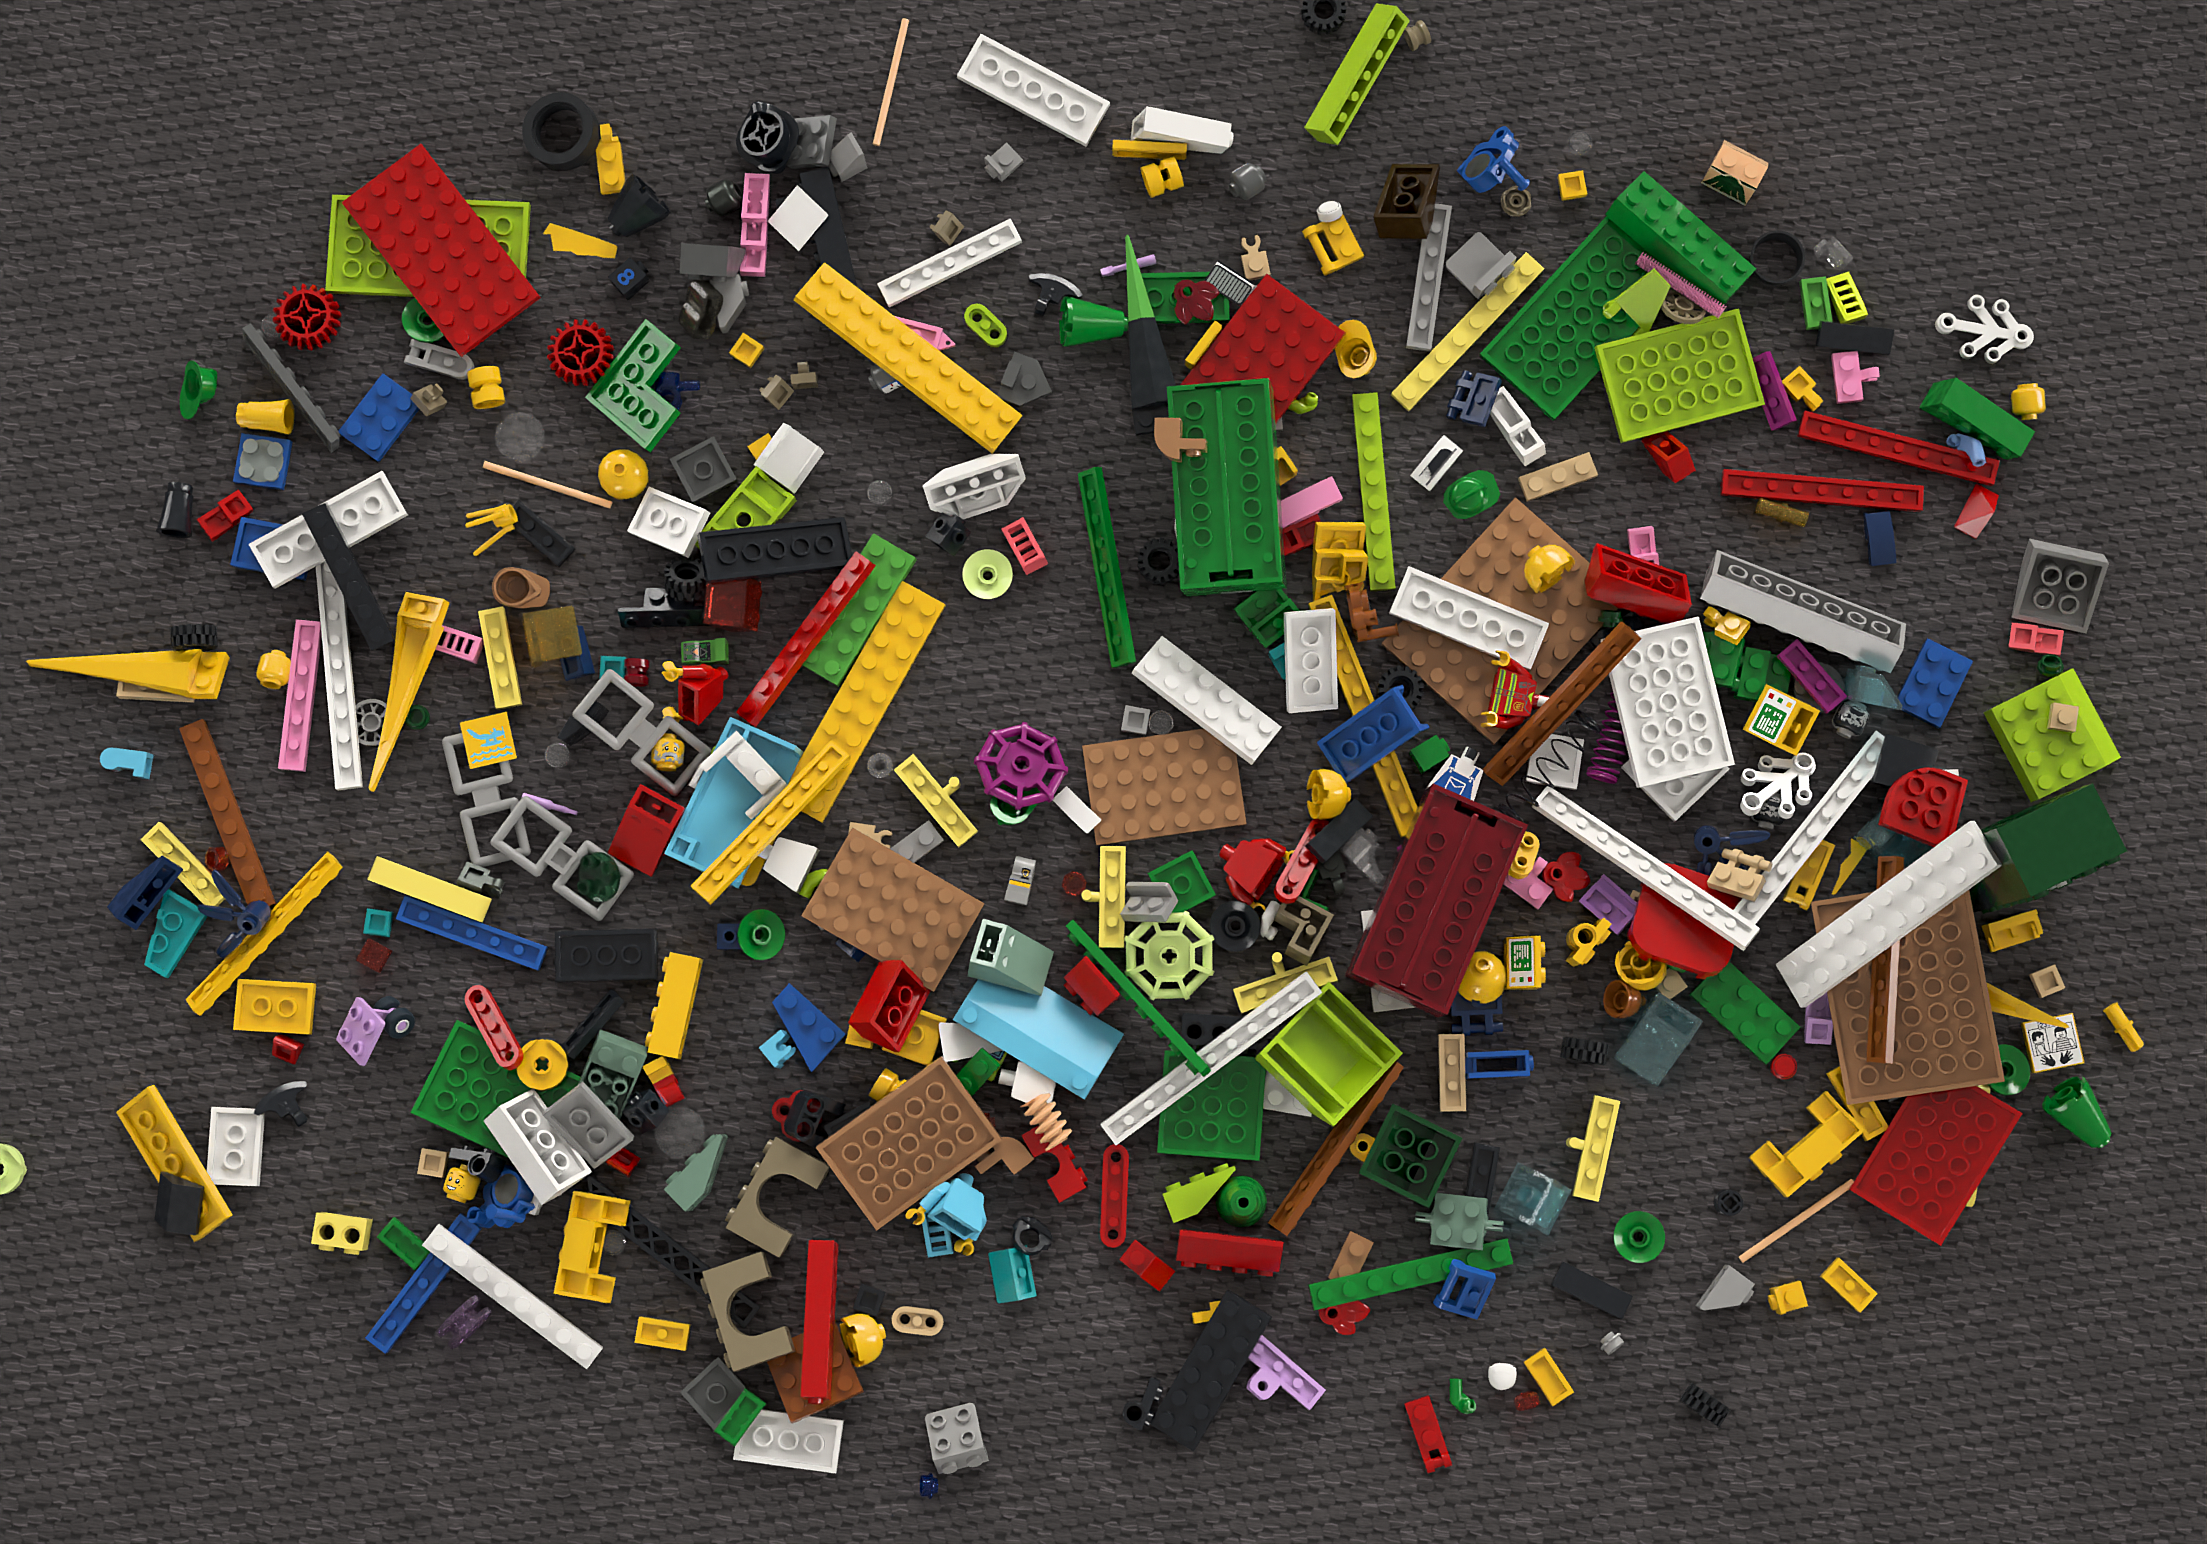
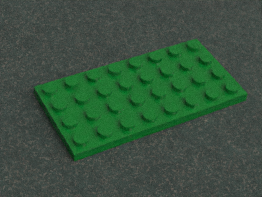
M1606 216L1479 356L1554 421L1600 371L1594 347L1631 337L1640 327L1623 308L1612 318L1607 319L1603 315V306L1618 297L1648 273L1645 269L1643 270L1635 265L1642 253L1643 256L1646 253L1645 257L1649 255L1648 259L1652 257V260L1654 257Z

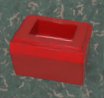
M280 1034L273 1039L272 1055L295 1065L304 1044Z
M622 1148L608 1158L606 1163L629 1178L641 1158Z

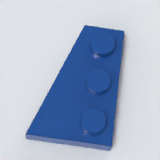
M790 983L772 1002L810 1071L813 1072L843 1039L846 1033Z

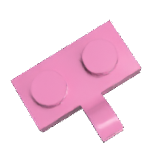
M1858 351L1832 353L1831 359L1837 404L1862 402L1863 391L1861 382L1877 381V378L1880 377L1879 367L1860 370Z
M1538 857L1526 878L1515 879L1507 874L1503 885L1538 910L1553 890V888L1537 877L1548 862Z

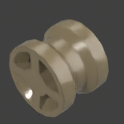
M1422 20L1416 22L1413 27L1407 26L1403 32L1404 38L1412 51L1417 50L1421 44L1427 45L1431 43L1430 33Z

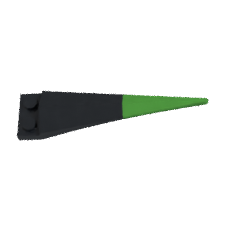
M1126 235L1131 407L1135 434L1138 436L1154 433L1155 418H1169L1167 387L1176 386L1130 237Z

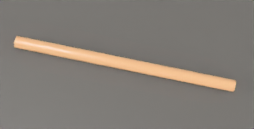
M905 18L901 21L873 140V145L880 146L909 24V20Z
M487 461L483 464L484 469L609 509L612 506V501Z
M1852 1179L1848 1180L1738 1257L1740 1261L1744 1263L1848 1191L1854 1181Z

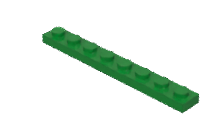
M1093 467L1078 473L1111 667L1119 668L1135 663L1136 658L1102 467Z
M1074 920L1070 921L1066 925L1070 932L1067 937L1076 947L1081 944L1087 950L1084 955L1093 964L1098 962L1103 968L1101 973L1110 983L1114 980L1120 986L1117 991L1126 1001L1132 999L1137 1006L1134 1010L1143 1019L1148 1017L1154 1023L1151 1028L1160 1038L1165 1035L1171 1043L1168 1044V1047L1177 1056L1182 1054L1188 1060L1185 1065L1194 1075L1199 1072L1203 1077L1207 1076L1211 1072L1209 1066Z
M1508 1239L1484 1243L1483 1251L1462 1248L1308 1284L1313 1310L1446 1280L1450 1272L1449 1266L1453 1259H1458L1464 1262L1465 1265L1482 1270L1511 1265L1513 1260Z

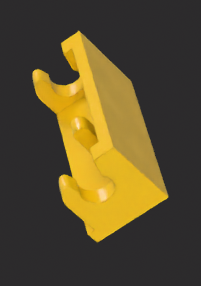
M2037 910L2027 911L1983 925L1982 929L1990 952L2039 938L2043 934Z

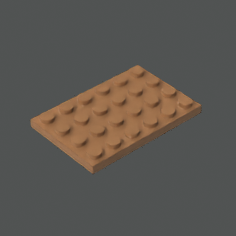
M1205 729L1082 746L1091 810L1101 819L1094 827L1096 846L1246 825L1236 753Z
M852 828L801 916L881 962L886 960H902L923 982V986L934 992L984 903Z
M940 1056L816 1146V1149L877 1231L927 1195L937 1185L945 1182L995 1146L1002 1138L944 1058Z

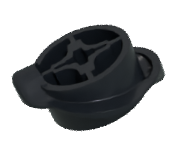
M762 101L753 102L737 134L736 146L739 154L746 162L757 166L765 172L773 174L782 173L799 139L797 122L789 113L780 110L770 103Z

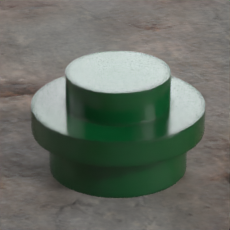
M1601 610L1598 621L1603 622L1602 626L1616 627L1618 623L1623 622V617H1621V611Z
M2047 654L2039 660L2037 669L2046 677H2056L2062 674L2064 665L2060 657Z
M412 705L405 723L411 729L421 730L428 725L430 714L425 707Z

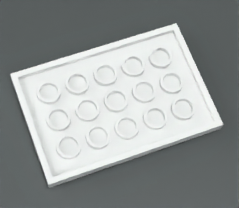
M1699 617L1635 631L1641 637V640L1609 673L1636 787L1639 788L1735 765Z

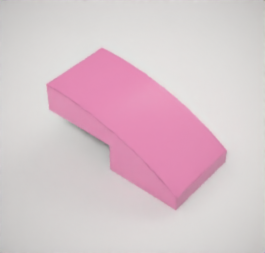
M1647 526L1627 529L1630 555L1659 565V557L1655 547L1654 527Z

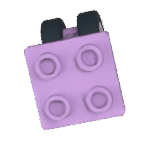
M392 996L381 998L374 1005L373 1009L363 998L356 997L339 1030L336 1040L359 1065H366L383 1028L392 1038H402L408 1035L415 1025L413 1014L406 1008H397L400 1002Z

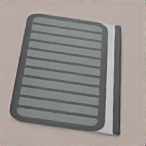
M1217 261L1205 281L1213 284L1220 294L1237 305L1243 304L1255 286L1253 282L1220 261Z

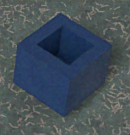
M717 924L718 950H742L737 937L740 924ZM728 932L734 933V939L731 941H727L725 938Z

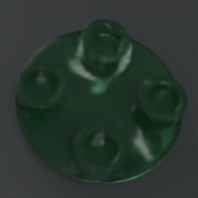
M594 852L581 858L579 882L577 884L579 893L586 895L595 902H606L612 899L620 885V872L614 859L603 852Z

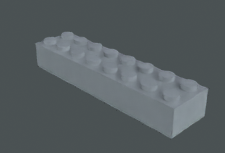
M1719 550L1716 551L1705 574L1700 599L1705 600L1708 604L1718 605L1728 609L1733 614L1746 616L1753 619L1756 623L1769 625L1781 633L1792 634L1804 642L1815 643L1830 652H1838L1853 661L1866 663L1878 671L1891 673L1904 649L1905 623Z

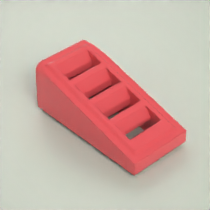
M1023 517L1001 529L1026 575L1048 564ZM1022 528L1025 530V532L1015 536L1014 538L1010 536L1011 534L1021 530ZM1027 537L1029 538L1028 541L1016 547L1015 543ZM1032 546L1034 547L1033 550L1021 556L1020 552Z

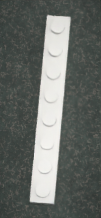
M438 1224L423 1243V1247L587 1369L603 1349L591 1337L442 1225Z

